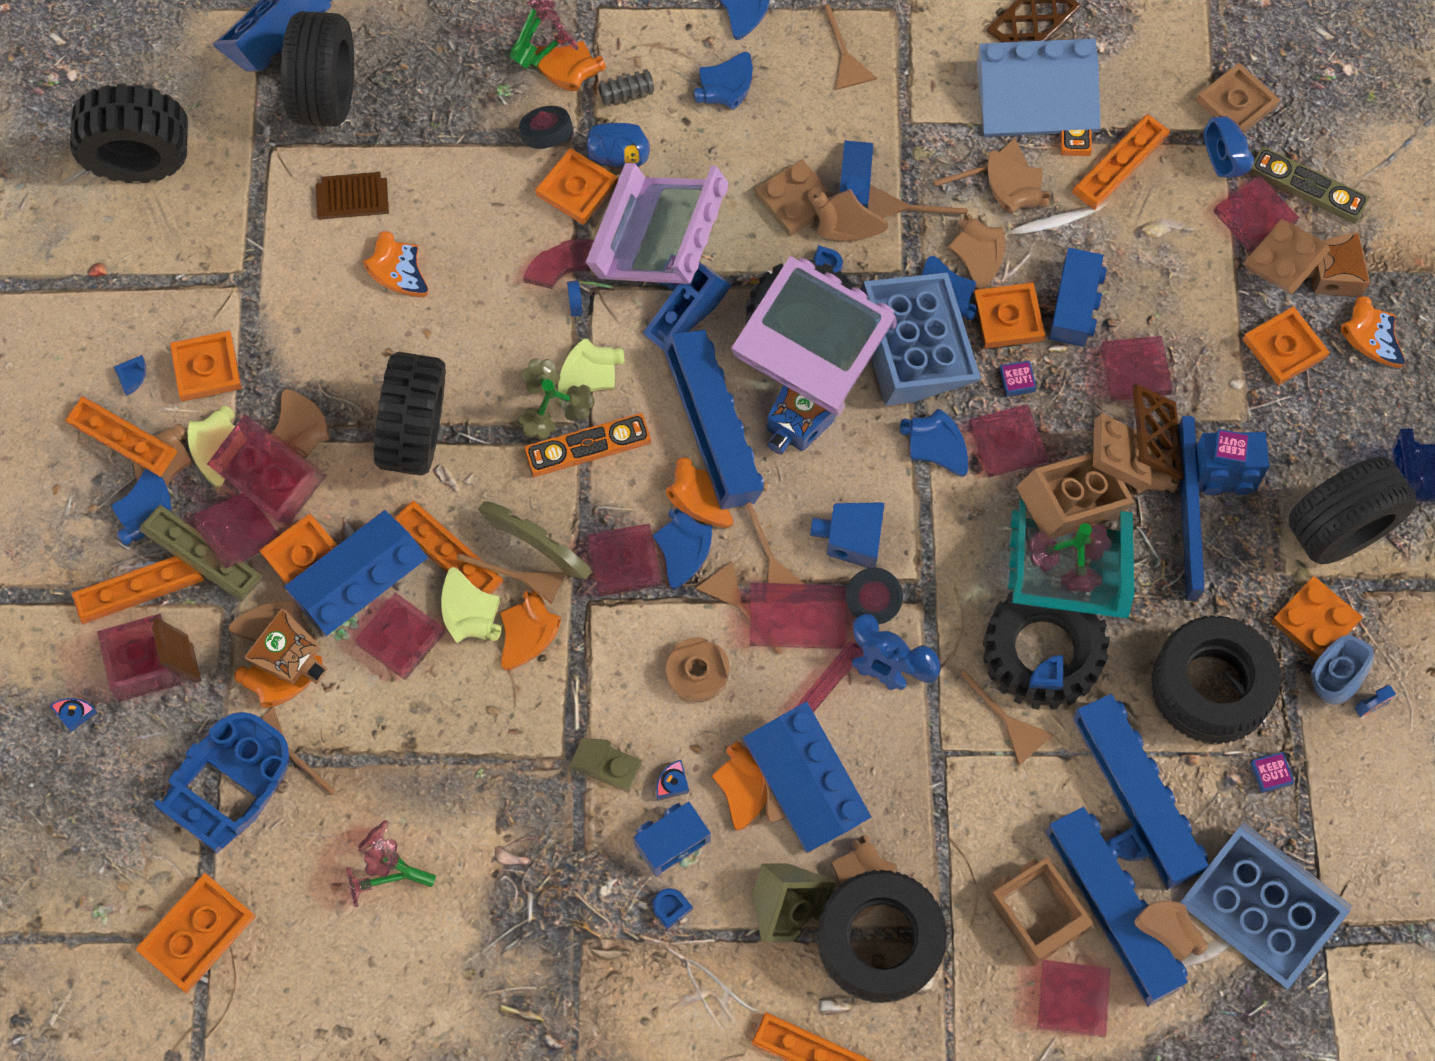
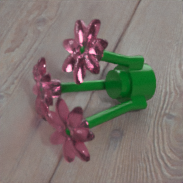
M529 0L526 2L531 7V10L516 43L511 49L510 58L528 69L531 63L537 67L547 54L559 44L562 46L566 41L576 51L578 50L575 39L559 23L560 18L554 10L556 3L553 0ZM545 18L549 20L554 19L552 22L558 28L559 33L554 36V41L539 54H536L535 52L538 48L530 43L532 36L540 22H544Z

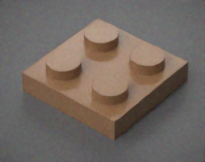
M1237 63L1198 94L1196 101L1213 117L1228 116L1245 133L1279 105L1280 99L1243 65Z
M803 159L755 189L756 197L789 236L819 219L814 210V205L811 203V198L814 194L818 196V192H824L826 197L833 196Z
M1281 219L1243 264L1250 272L1292 295L1327 255L1330 248L1326 242Z
M1101 413L1094 419L1093 467L1144 492L1151 486L1152 467L1139 460L1137 430ZM1147 445L1148 456L1152 457V451Z

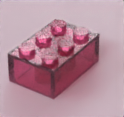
M244 414L207 463L208 466L274 519L286 524L292 522L327 476L326 473L258 419Z

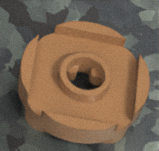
M701 637L689 638L678 643L669 655L665 667L666 679L672 691L682 701L705 702L715 698L726 689L730 673L729 660L725 651L719 645L716 646L708 642V639ZM694 663H698L700 667H706L707 670L703 672L702 676L696 677L695 674L691 675L689 673L693 669Z

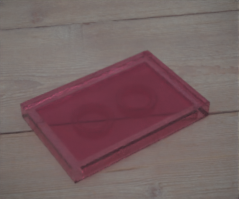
M751 582L749 646L845 649V586Z

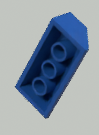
M260 0L213 45L245 71L258 70L260 72L271 64L272 60L270 58L274 54L282 52L284 35L290 18L300 11L326 12L330 9V2L332 0Z
M383 510L286 584L284 588L321 636L325 637L428 557L410 533L386 510Z
M807 701L742 737L806 853L872 818Z

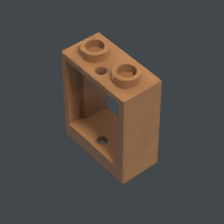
M1048 857L1040 862L1036 858L1029 861L1020 868L1021 874L1012 880L1007 876L998 881L993 886L995 891L992 892L989 899L1034 966H1037L1089 932L1094 925ZM1039 877H1042L1072 922L1035 945L1005 899Z

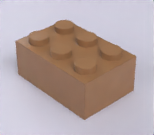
M1093 453L1035 468L1017 486L1045 541L1077 532L1082 523H1088L1091 527L1114 521L1119 517L1120 511L1125 512L1135 503L1123 481L1093 467Z

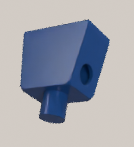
M836 503L833 505L831 520L813 517L810 536L829 539L827 555L866 568L876 567L885 503Z

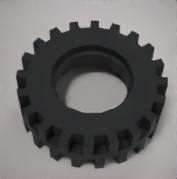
M1044 581L1040 588H1033L1032 583L1024 585L1023 591H1021L1022 594L1078 602H1084L1086 596L1080 591L1076 596L1068 593L1069 586L1065 584L1061 585L1060 590L1053 589L1050 582ZM1013 591L1008 593L1007 599L1003 603L1001 601L998 603L994 614L990 617L983 640V646H985L983 660L984 663L989 665L988 675L990 679L996 678L1000 683L998 690L1003 694L1009 691L1015 695L1014 702L1021 704L1022 700L1031 702V709L1039 710L1040 705H1049L1050 710L1058 709L1059 705L1065 702L1070 706L1076 702L1079 696L1083 695L1085 697L1090 692L1093 684L1097 682L1108 658L1107 649L1110 644V637L1105 636V629L1107 627L1105 619L1099 620L1097 614L1012 603ZM1040 621L1053 623L1064 629L1071 637L1074 655L1070 665L1063 670L1062 690L1029 688V682L1034 671L1025 667L1018 658L1015 649L1016 638L1019 632L1027 625Z

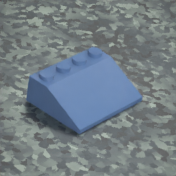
M1096 39L979 44L977 72L984 137L1061 134L1062 130L1091 129V132H1100L1099 63Z
M948 273L863 282L859 290L868 296L867 300L876 305L879 302L886 304L894 310L897 320L895 329L889 328L871 357L885 406L916 402L980 381L981 377ZM861 311V325L867 342L879 321Z
M1244 822L1180 902L1186 906L1187 911L1287 989L1290 988L1352 908L1349 902Z

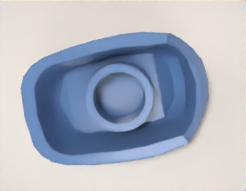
M1350 635L1342 636L1332 643L1318 658L1311 671L1316 695L1324 702L1332 705L1341 704L1351 698L1364 682L1373 664L1374 652L1371 645Z

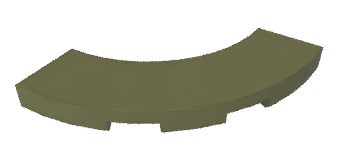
M484 501L478 508L479 512L497 530L507 532L528 543L553 561L568 576L586 580L591 574V568L567 546H561L554 540L549 539L546 536L548 532L528 519L523 521L517 516H510L512 513L510 509L488 501Z

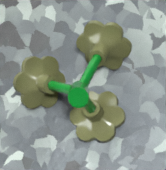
M538 358L530 360L528 368H525L521 373V378L526 382V389L530 393L540 392L544 394L539 409L528 408L518 418V425L523 428V433L526 436H536L540 440H546L549 438L550 433L555 432L556 424L551 420L550 414L546 412L550 399L555 397L562 400L561 407L565 410L567 420L574 421L587 418L589 409L593 407L595 402L594 397L590 395L591 390L589 386L584 384L579 387L571 386L566 394L557 391L555 384L559 382L560 375L555 370V363L552 360L545 359L541 361Z

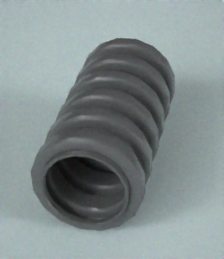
M644 69L643 73L636 71L632 76L630 74H626L625 78L617 76V80L609 78L608 82L602 80L598 84L600 96L605 106H610V102L617 104L621 99L625 102L629 97L636 99L637 95L644 97L645 93L652 95L654 92L652 76L647 69Z

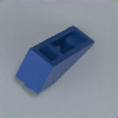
M844 140L839 193L852 189L858 201L868 209L874 143Z
M699 262L691 284H678L643 334L664 350L672 334L689 332L709 315L720 303L732 284L712 268Z

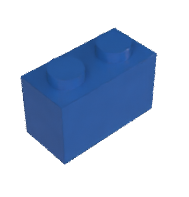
M689 801L682 806L680 803L671 806L664 812L665 817L655 823L653 821L644 823L636 830L637 834L633 836L635 847L655 877L711 842L710 831Z

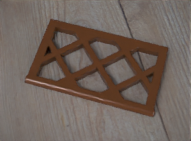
M1017 0L987 28V32L1001 43L1018 42V40L1047 41L1081 8V4L1075 0ZM1051 3L1052 15H1036L1035 4ZM1056 3H1066L1071 8L1065 14H1057ZM1023 4H1030L1031 15L1015 16V12ZM1053 21V26L1046 33H1038L1037 22ZM1011 22L1012 34H1003L997 29L1003 23ZM1016 22H1032L1033 33H1017Z
M1135 384L1133 386L1140 462L1180 481L1184 480L1176 402L1139 384ZM1142 396L1148 400L1152 407L1149 409L1145 407ZM1161 405L1170 410V418L1163 410ZM1155 410L1165 424L1162 428H1160L1150 414L1152 411ZM1145 420L1154 431L1151 435L1145 429ZM1166 429L1172 434L1173 444L1163 432ZM1156 436L1167 449L1165 454L1161 452L1154 442L1153 438ZM1147 445L1157 459L1148 456ZM1168 456H1172L1176 468L1172 467L1166 459Z

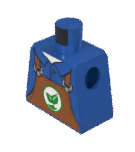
M783 385L767 418V430L774 434L767 445L773 452L779 455L784 453L789 444L800 451H804L835 421L836 415Z

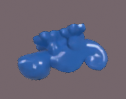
M871 614L860 615L854 620V638L864 652V656L856 657L852 661V666L858 670L859 674L879 678V681L885 683L889 690L896 688L899 690L905 689L907 682L901 675V672L910 674L924 683H933L940 674V660L931 648L920 645L910 650L906 642L899 635L890 631H879L878 622Z

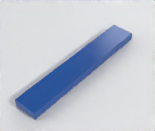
M1182 416L1179 423L1184 480L1180 481L1186 601H1198L1205 588L1195 418L1193 416Z

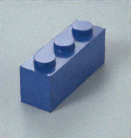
M1068 247L1049 340L1084 347L1087 337L1094 336L1097 319L1092 318L1093 310H1099L1102 293L1097 292L1098 284H1104L1107 267L1102 266L1103 254Z

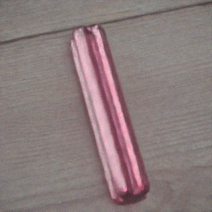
M849 642L795 707L807 701L814 713L851 669L853 659L862 656L863 650L856 643Z

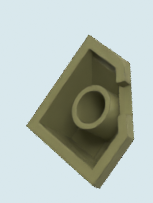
M762 863L752 893L761 940L765 943L792 942L801 934L799 928L812 917L815 920L820 918L823 907L833 893L836 882L831 878L788 863Z

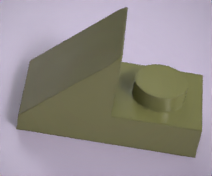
M582 738L569 769L630 792L641 767L642 760L613 749L609 740Z

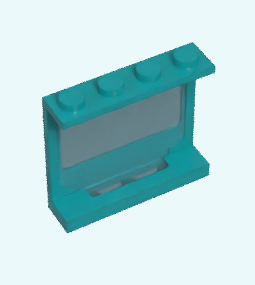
M1020 498L1018 510L1012 509L1010 528L1014 529H1011L1009 548L1013 549L1010 550L1008 568L1014 570L1009 571L1007 589L1013 590L1012 603L1129 619L1135 594L1133 513L1120 511L1116 530L1092 527L1089 538L1093 542L1084 546L1085 574L1084 576H1079L1078 553L1074 545L1052 553H1047L1046 548L1074 538L1077 532L1045 541L1034 519L1026 518V504Z

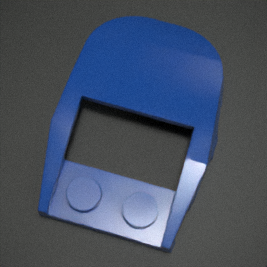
M238 712L227 715L209 729V734L198 745L194 743L186 752V759L178 771H174L168 781L171 785L162 802L157 799L154 806L211 848L215 853H219L256 821L277 790L289 766L288 744L278 730L254 714ZM207 763L213 765L256 797L254 802L236 822H233L187 788Z

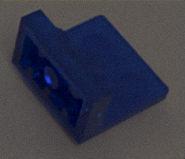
M1400 429L1392 446L1394 463L1415 492L1416 501H1435V444H1420L1414 438L1413 429Z

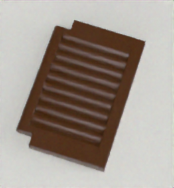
M381 172L322 176V183L316 184L318 220L389 214L387 178H381Z
M157 617L154 618L152 630L160 664L195 683L202 681L193 643L189 641L188 634Z

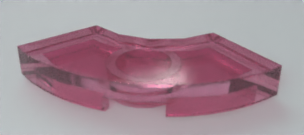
M567 240L548 251L544 250L528 266L523 276L524 282L553 289L556 282L567 273L577 270L590 271L591 268L586 264V260L594 240Z

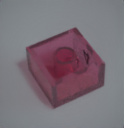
M161 613L97 631L110 691L118 702L182 684L180 674L160 664L152 626L154 625L153 619L156 617L165 622Z

